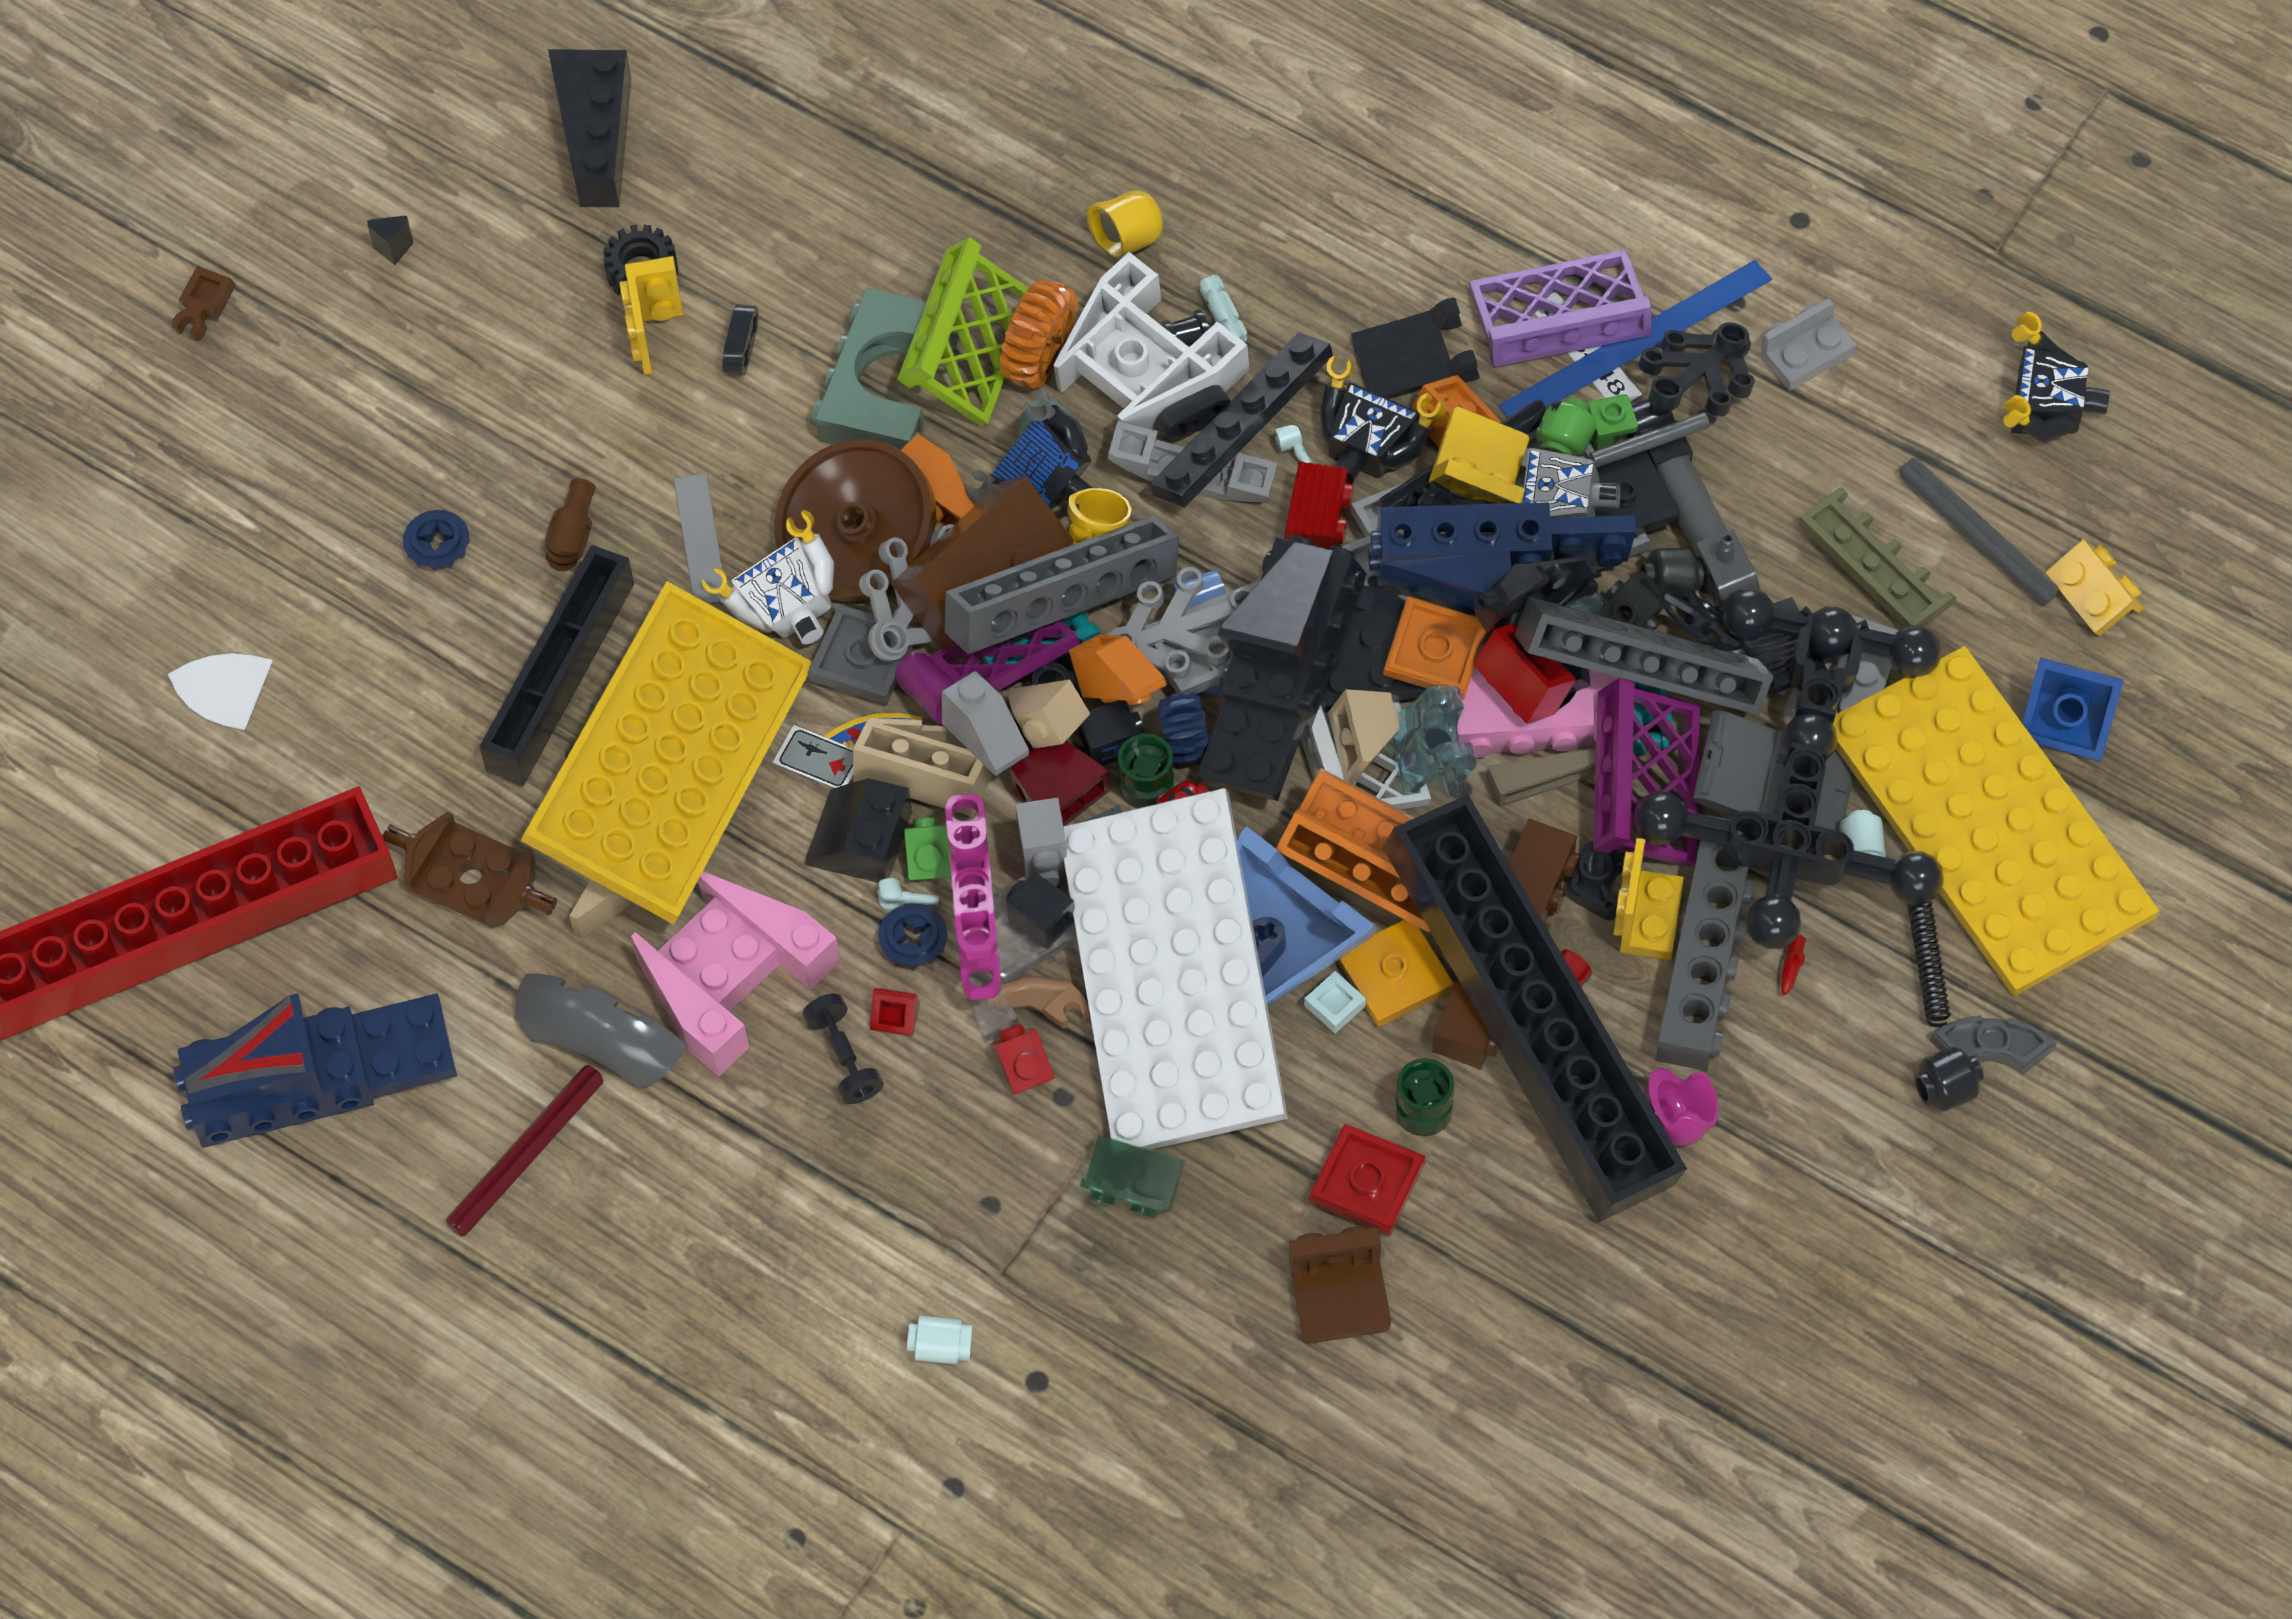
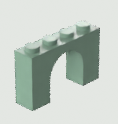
M866 287L861 302L856 301L852 307L850 315V325L852 326L848 335L843 334L840 338L837 350L839 358L836 367H830L825 379L826 393L823 401L817 400L813 409L812 423L817 426L818 440L820 442L835 444L846 440L870 439L890 444L901 450L917 433L923 436L924 421L922 408L874 396L861 386L859 379L864 370L874 361L894 354L907 355L926 301ZM958 332L951 333L948 339L953 353L959 339Z

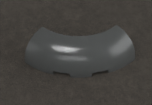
M526 974L516 995V1016L521 1030L530 1041L551 1043L583 1054L613 1070L638 1089L648 1087L661 1079L675 1065L688 1046L675 1034L647 1015L642 1014L639 1018L632 1013L616 1008L618 999L589 986H586L583 992L572 987H564L566 981L561 977L545 974Z

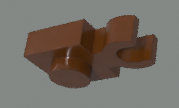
M197 266L179 298V301L186 309L177 313L173 318L172 327L178 334H182L186 325L194 323L190 334L195 340L200 341L207 329L205 320L208 316L219 319L236 287L234 281L229 277Z

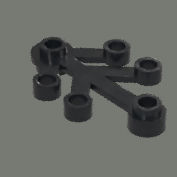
M1726 322L1721 324L1712 335L1690 334L1669 330L1664 334L1661 343L1662 351L1655 348L1644 349L1638 366L1646 374H1660L1663 367H1685L1674 378L1659 376L1652 380L1647 395L1651 409L1660 414L1671 413L1679 406L1683 393L1703 376L1709 392L1705 408L1712 415L1721 417L1729 413L1733 402L1731 395L1738 398L1749 397L1755 380L1748 373L1744 356L1749 353L1751 347L1750 335L1747 329L1740 324ZM1685 349H1708V351L1705 353L1685 352ZM1724 359L1727 360L1732 373L1727 386L1728 392L1726 391L1719 363Z

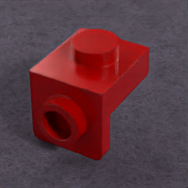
M1022 1023L1013 1025L999 1031L998 1036L1000 1039L990 1043L992 1051L997 1053L1012 1094H1017L1055 1079L1037 1029H1024Z

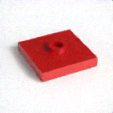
M1344 1123L1309 1195V1204L1368 1228L1378 1227L1380 1233L1391 1236L1426 1163V1156Z

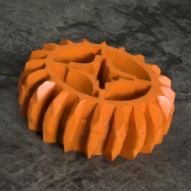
M1039 279L1029 286L1028 291L1022 295L1021 302L1015 307L1013 317L1009 319L1010 324L1005 332V341L1001 346L1003 351L1000 356L1001 373L1004 374L1005 378L1012 380V383L1032 389H1039L1045 384V381H1050L1051 375L1054 372V363L1077 322L1075 316L1078 312V300L1074 290L1067 288L1066 285L1057 281H1048L1046 279Z

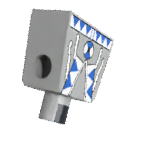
M1529 448L1524 481L1525 491L1521 503L1549 502L1550 518L1595 517L1596 508H1619L1620 485L1599 483V475L1594 461L1588 458Z

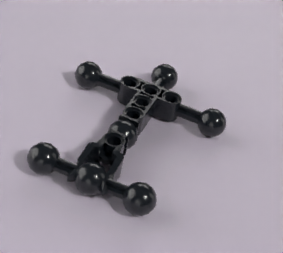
M1742 587L1732 592L1722 606L1723 624L1731 635L1742 640H1755L1771 631L1797 637L1788 674L1790 684L1797 688L1795 716L1787 724L1783 732L1787 756L1784 763L1785 769L1780 781L1774 816L1745 810L1738 812L1731 821L1689 812L1679 796L1668 791H1654L1644 796L1634 810V824L1637 832L1645 841L1654 845H1668L1678 840L1681 836L1723 845L1726 857L1733 863L1770 872L1766 895L1756 900L1750 906L1746 915L1748 934L1756 944L1766 949H1781L1791 944L1801 930L1800 911L1792 901L1796 878L1823 885H1834L1842 881L1847 874L1889 884L1896 897L1910 905H1923L1933 900L1940 893L1944 885L1942 866L1933 855L1924 851H1908L1894 860L1854 850L1852 840L1845 833L1816 826L1815 821L1826 770V761L1833 755L1837 747L1836 728L1833 725L1837 713L1836 707L1839 698H1844L1851 694L1859 671L1862 653L1888 658L1891 666L1898 674L1907 678H1916L1928 675L1938 667L1941 660L1939 639L1931 630L1922 626H1907L1899 630L1895 635L1868 628L1866 619L1857 623L1848 611L1839 607L1825 606L1814 613L1807 606L1800 613L1774 607L1773 601L1766 592L1754 587ZM1808 646L1814 654L1825 659H1839L1848 654L1845 668H1838L1835 675L1830 674L1825 669L1815 671V663L1806 657ZM1811 701H1817V702L1823 704V706H1821V705H1816V704H1814V703L1811 702ZM1797 772L1804 773L1808 775L1809 778L1799 776ZM1789 809H1797L1803 814H1796ZM1739 835H1746L1750 837L1752 841L1744 840ZM1781 845L1791 846L1795 849V851L1787 850L1783 848ZM1824 855H1831L1838 861L1827 859Z

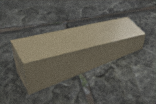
M1594 748L1490 765L1487 769V780L1499 807L1594 777L1596 752Z

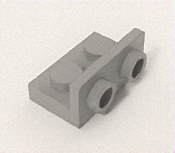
M1830 298L1819 304L1808 305L1798 316L1785 323L1778 322L1766 331L1763 337L1761 358L1788 391L1793 390L1856 354L1857 344L1833 317L1835 304Z

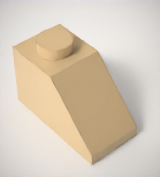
M1070 680L1012 688L1007 693L1012 714L1033 748L1063 744L1090 715Z
M1345 689L1328 711L1343 778L1352 785L1399 730L1400 718L1394 708L1391 693Z

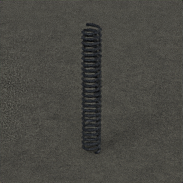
M1929 901L1927 902L1928 905L1919 907L1907 903L1911 930L1913 931L1912 936L1914 937L1913 943H1915L1914 949L1918 973L1920 974L1919 979L1921 980L1923 1004L1925 1005L1924 1010L1926 1011L1925 1016L1927 1017L1926 1023L1933 1027H1942L1948 1023H1932L1930 1021H1943L1951 1016L1949 1012L1950 1007L1948 1006L1949 1000L1946 999L1948 994L1945 993L1947 988L1944 987L1946 982L1943 981L1945 979L1943 975L1944 970L1941 968L1943 963L1940 962L1942 957L1939 956L1941 951L1938 950L1940 945L1937 944L1939 939L1937 938V927L1934 925L1936 921L1933 919L1935 915L1932 913L1934 909L1931 907L1933 903ZM1929 909L1927 912L1916 913L1919 910ZM1930 916L1928 918L1917 919L1918 917ZM1923 922H1932L1930 924L1918 925ZM1933 928L1931 930L1919 931L1920 929ZM1934 934L1932 936L1920 937L1922 935ZM1935 940L1934 942L1921 943L1923 941ZM1936 946L1935 948H1931V949H1922V948H1925V947ZM1936 952V954L1933 955H1924L1926 953ZM1934 958L1937 959V960H1935V961H1929V962H1926V961H1925V960H1928V959H1934ZM1929 965H1938L1936 967L1925 968ZM1931 971H1940L1938 973L1926 974ZM1941 977L1935 980H1927L1929 978ZM1942 983L1941 985L1929 986L1931 984ZM1942 989V991L1939 992H1930L1933 990ZM1934 996H1943L1941 998L1936 999L1931 998ZM1936 1002H1945L1943 1004L1931 1005ZM1938 1008H1946L1940 1011H1932ZM1947 1014L1943 1017H1934L1936 1015Z

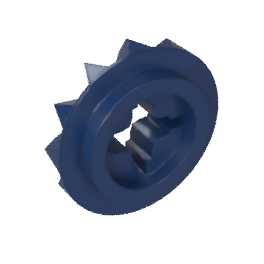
M432 510L418 515L408 524L403 534V546L407 557L411 558L419 568L424 565L431 567L434 571H436L438 566L446 564L452 567L457 558L465 557L466 547L470 543L469 532L465 522L458 515L445 510ZM437 530H439L443 542L440 543L437 550H433L430 542L434 540V536L437 535Z
M906 904L895 908L882 920L878 931V940L883 955L893 960L897 967L900 964L908 965L914 970L918 965L924 963L932 965L935 957L939 953H944L948 937L946 924L940 914L934 909L921 904ZM904 926L915 935L922 932L920 935L921 947L915 945L912 941L904 943L906 941Z

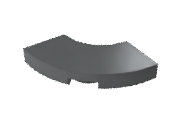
M1981 1015L1950 1022L1934 1031L1930 1038V1041L1940 1051L1950 1047H1958L1968 1056L1974 1055L1979 1062L1992 1061L2008 1065L2022 1075L2052 1053L2057 1044L2039 1029L2012 1018H2008V1020L1982 1018Z

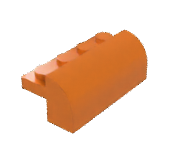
M1321 768L1300 808L1290 820L1276 849L1281 854L1427 932L1430 931L1383 849L1393 828L1414 819V817Z

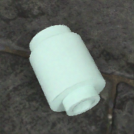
M1856 810L1850 812L1846 818L1840 821L1839 831L1845 833L1852 840L1854 850L1886 857L1882 819L1879 816L1872 814L1868 810Z
M919 1316L918 1324H909L907 1351H915V1361L958 1365V1360L969 1361L973 1325L962 1324L960 1319Z

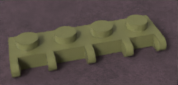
M1838 488L1800 516L1799 526L1904 628L1907 626L1924 627L1951 607L1956 601V597L1951 592H1947L1938 598L1924 584L1930 576V572L1925 567H1921L1912 573L1895 556L1902 547L1896 539L1884 546L1867 529L1873 521V517L1868 512L1855 518L1841 504L1848 496V493L1843 488Z

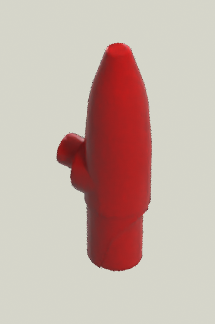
M1800 934L1788 945L1785 953L1780 979L1781 993L1783 995H1787L1792 989L1799 969L1804 965L1805 955L1803 951L1806 938Z

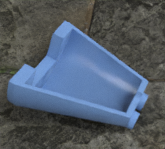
M1246 826L1240 833L1237 842L1251 919L1254 921L1261 917L1275 918L1283 924L1286 935V949L1262 978L1267 1006L1269 1007L1371 939L1377 932V928L1343 900L1338 903L1294 869L1276 848ZM1270 935L1269 939L1274 940V936ZM1259 937V945H1260V944L1263 942V940H1265V939H1262V938Z

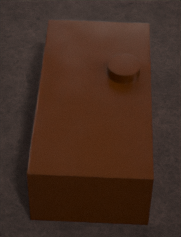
M1025 475L1000 482L892 581L891 585L939 649L958 646L945 633L946 591L1066 548L1074 540Z

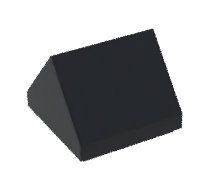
M404 215L367 220L373 248L392 264L396 265L413 245V236L408 217Z

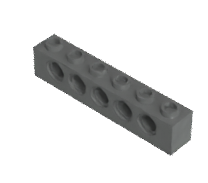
M1153 515L946 591L945 633L967 654L1136 592L1144 582L1154 581L1160 583L1176 577L1179 535L1157 516Z
M1528 597L1514 634L1516 639L1530 654L1756 715L1760 713L1774 677L1756 658L1720 650L1705 644L1533 597Z
M1710 816V817H1714V818H1719V819L1731 821L1730 819H1725V818ZM1739 835L1744 840L1752 841V839L1746 835ZM1700 841L1655 1059L1658 1062L1703 1071L1708 1069L1710 1055L1719 1057L1724 1031L1716 1030L1718 1017L1727 1019L1732 993L1724 992L1726 979L1735 981L1740 956L1732 954L1734 941L1743 942L1746 927V917L1739 916L1741 904L1750 905L1755 883L1754 879L1747 878L1749 867L1730 861L1724 853L1723 845ZM1729 865L1732 866L1735 870L1724 871L1721 870L1718 866ZM1721 902L1727 907L1718 909L1711 906L1710 903ZM1712 939L1720 945L1707 946L1702 941ZM1705 977L1711 980L1712 983L1703 985L1697 983L1694 979ZM1697 1015L1705 1021L1693 1023L1687 1020L1686 1017Z

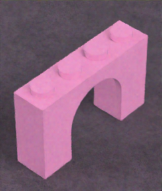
M1482 644V645H1481L1479 654H1480V652L1482 651V649H1483V647L1485 646V644ZM1474 667L1464 700L1450 696L1457 756L1469 755L1479 758L1491 753L1512 752L1514 754H1527L1533 750L1554 749L1556 751H1569L1575 747L1596 746L1598 691L1619 677L1589 670L1591 686L1577 691L1571 701L1558 709L1554 715L1526 724Z

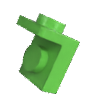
M1627 394L1588 401V412L1595 418L1597 423L1590 440L1594 451L1618 442L1620 435L1637 431L1638 423Z

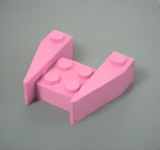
M703 871L698 879L702 900L707 905L658 951L636 932L631 935V940L639 966L681 1040L688 1045L686 1047L687 1050L719 1077L749 1049L745 1025L730 1013L745 996L779 964L811 990L841 961L837 938L805 911Z

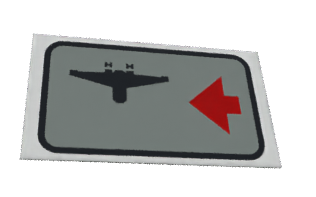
M793 725L772 763L836 788L848 784L853 776V748Z

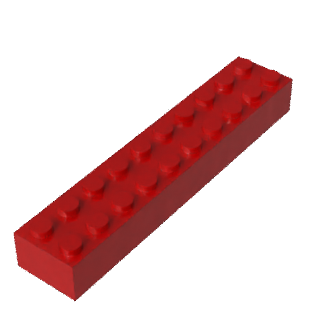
M360 786L0 931V1040L398 878L390 852Z

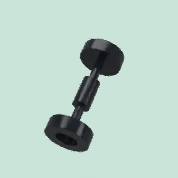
M826 994L811 1001L804 1008L802 1015L810 1029L818 1030L828 1027L831 1033L829 1041L841 1066H847L850 1073L839 1084V1093L846 1104L861 1103L879 1093L884 1083L877 1069H857L854 1063L857 1057L845 1032L839 1031L836 1025L846 1015L848 1008L840 994Z

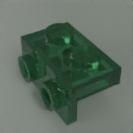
M1098 1135L1087 1176L1082 1178L1080 1187L1091 1190L1089 1194L1091 1199L1114 1205L1116 1198L1132 1202L1131 1211L1156 1218L1158 1211H1171L1185 1160L1111 1137Z

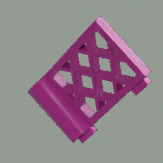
M1058 620L1052 624L1019 635L1022 637H1033L1030 644H1013L1014 638L1003 641L1002 644L992 645L967 654L960 646L944 648L931 656L921 652L909 654L897 666L895 680L899 687L939 726H944L942 724V691L976 671L981 677H989L986 681L996 691H999L1069 652V649L1079 645L1080 642L1078 636L1066 624ZM1043 637H1061V639L1052 644H1041ZM959 657H969L966 664H949ZM980 657H997L994 664H978ZM1008 657H1025L1016 664H1005Z

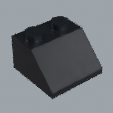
M867 778L831 789L806 856L805 865L876 883L890 878L905 835V828L908 827L912 815L909 788Z

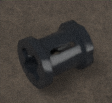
M1200 309L1195 310L1193 316L1172 323L1169 320L1161 322L1162 327L1188 347L1192 346L1210 329L1206 317Z

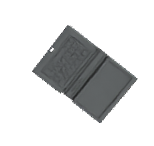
M1713 711L1693 801L1732 816L1745 810L1774 816L1780 781L1785 769L1784 763L1787 756L1783 732L1725 711ZM1834 752L1826 761V770L1815 825L1839 831V823L1846 816L1854 774L1837 752ZM1797 772L1799 776L1809 778L1808 775ZM1789 809L1796 814H1803L1797 809Z

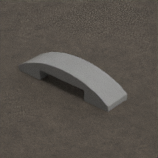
M1118 421L1107 459L1123 469L1152 482L1185 447L1156 440L1158 432L1156 430ZM1238 453L1236 460H1231L1197 496L1239 502L1267 501L1277 463Z

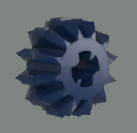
M1181 692L1161 699L1158 710L1164 738L1171 747L1174 764L1186 763L1187 765L1199 762L1198 760L1203 759L1209 743L1199 696L1194 692L1184 694Z

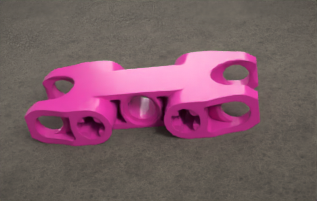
M976 793L953 795L945 804L962 989L965 996L970 1000L996 998L1002 986L984 803ZM961 808H972L978 813L971 821L961 822L953 817V814ZM986 971L991 973L994 978L987 985L976 986L969 982V977L975 972Z

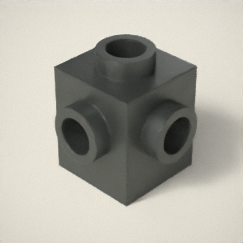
M1641 570L1632 575L1625 583L1618 580L1602 597L1607 603L1598 613L1602 617L1654 631L1662 622L1658 614L1664 609L1661 602L1664 591Z

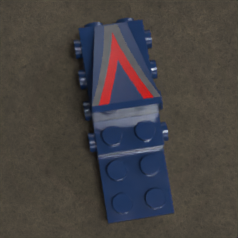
M438 993L352 1014L350 1006L345 1008L331 1007L320 1011L317 1015L308 1017L305 1014L299 994L289 995L228 1037L215 1040L201 1039L192 1042L187 1047L177 1049L180 1065L173 1067L179 1092L186 1091L188 1103L181 1105L186 1130H195L202 1148L373 1106V1097L457 1076Z

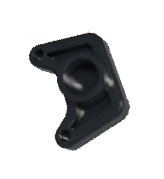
M1593 841L1587 843L1581 853V858L1573 878H1570L1567 894L1569 899L1604 920L1611 921L1615 919L1617 902L1612 897L1610 890L1618 874L1623 872L1626 851L1615 849L1607 854L1593 850Z

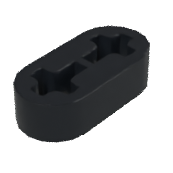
M735 305L723 351V373L746 374L758 328L759 312L757 306Z
M1211 385L1165 408L1157 417L1155 424L1168 442H1178L1203 430L1231 399L1220 385Z

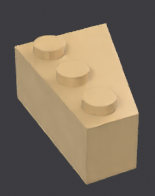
M868 718L853 748V780L855 782L870 778L907 787L910 790L911 799L945 808L947 800L953 795L976 793L982 799L993 776V773L945 726L922 725V720ZM961 808L956 812L973 817L976 811L972 808Z

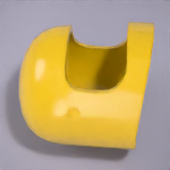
M1132 190L1112 200L1094 203L1087 210V222L1095 242L1107 254L1116 259L1124 257L1128 252H1136L1156 242L1161 236L1164 227L1163 215L1159 205L1151 195L1141 190ZM1100 210H1103L1112 219L1121 242H1113L1107 238L1102 226Z
M1088 488L1070 495L1068 515L1073 523L1069 527L1068 534L1074 540L1071 545L1129 525L1132 510L1129 501L1117 492L1102 488Z

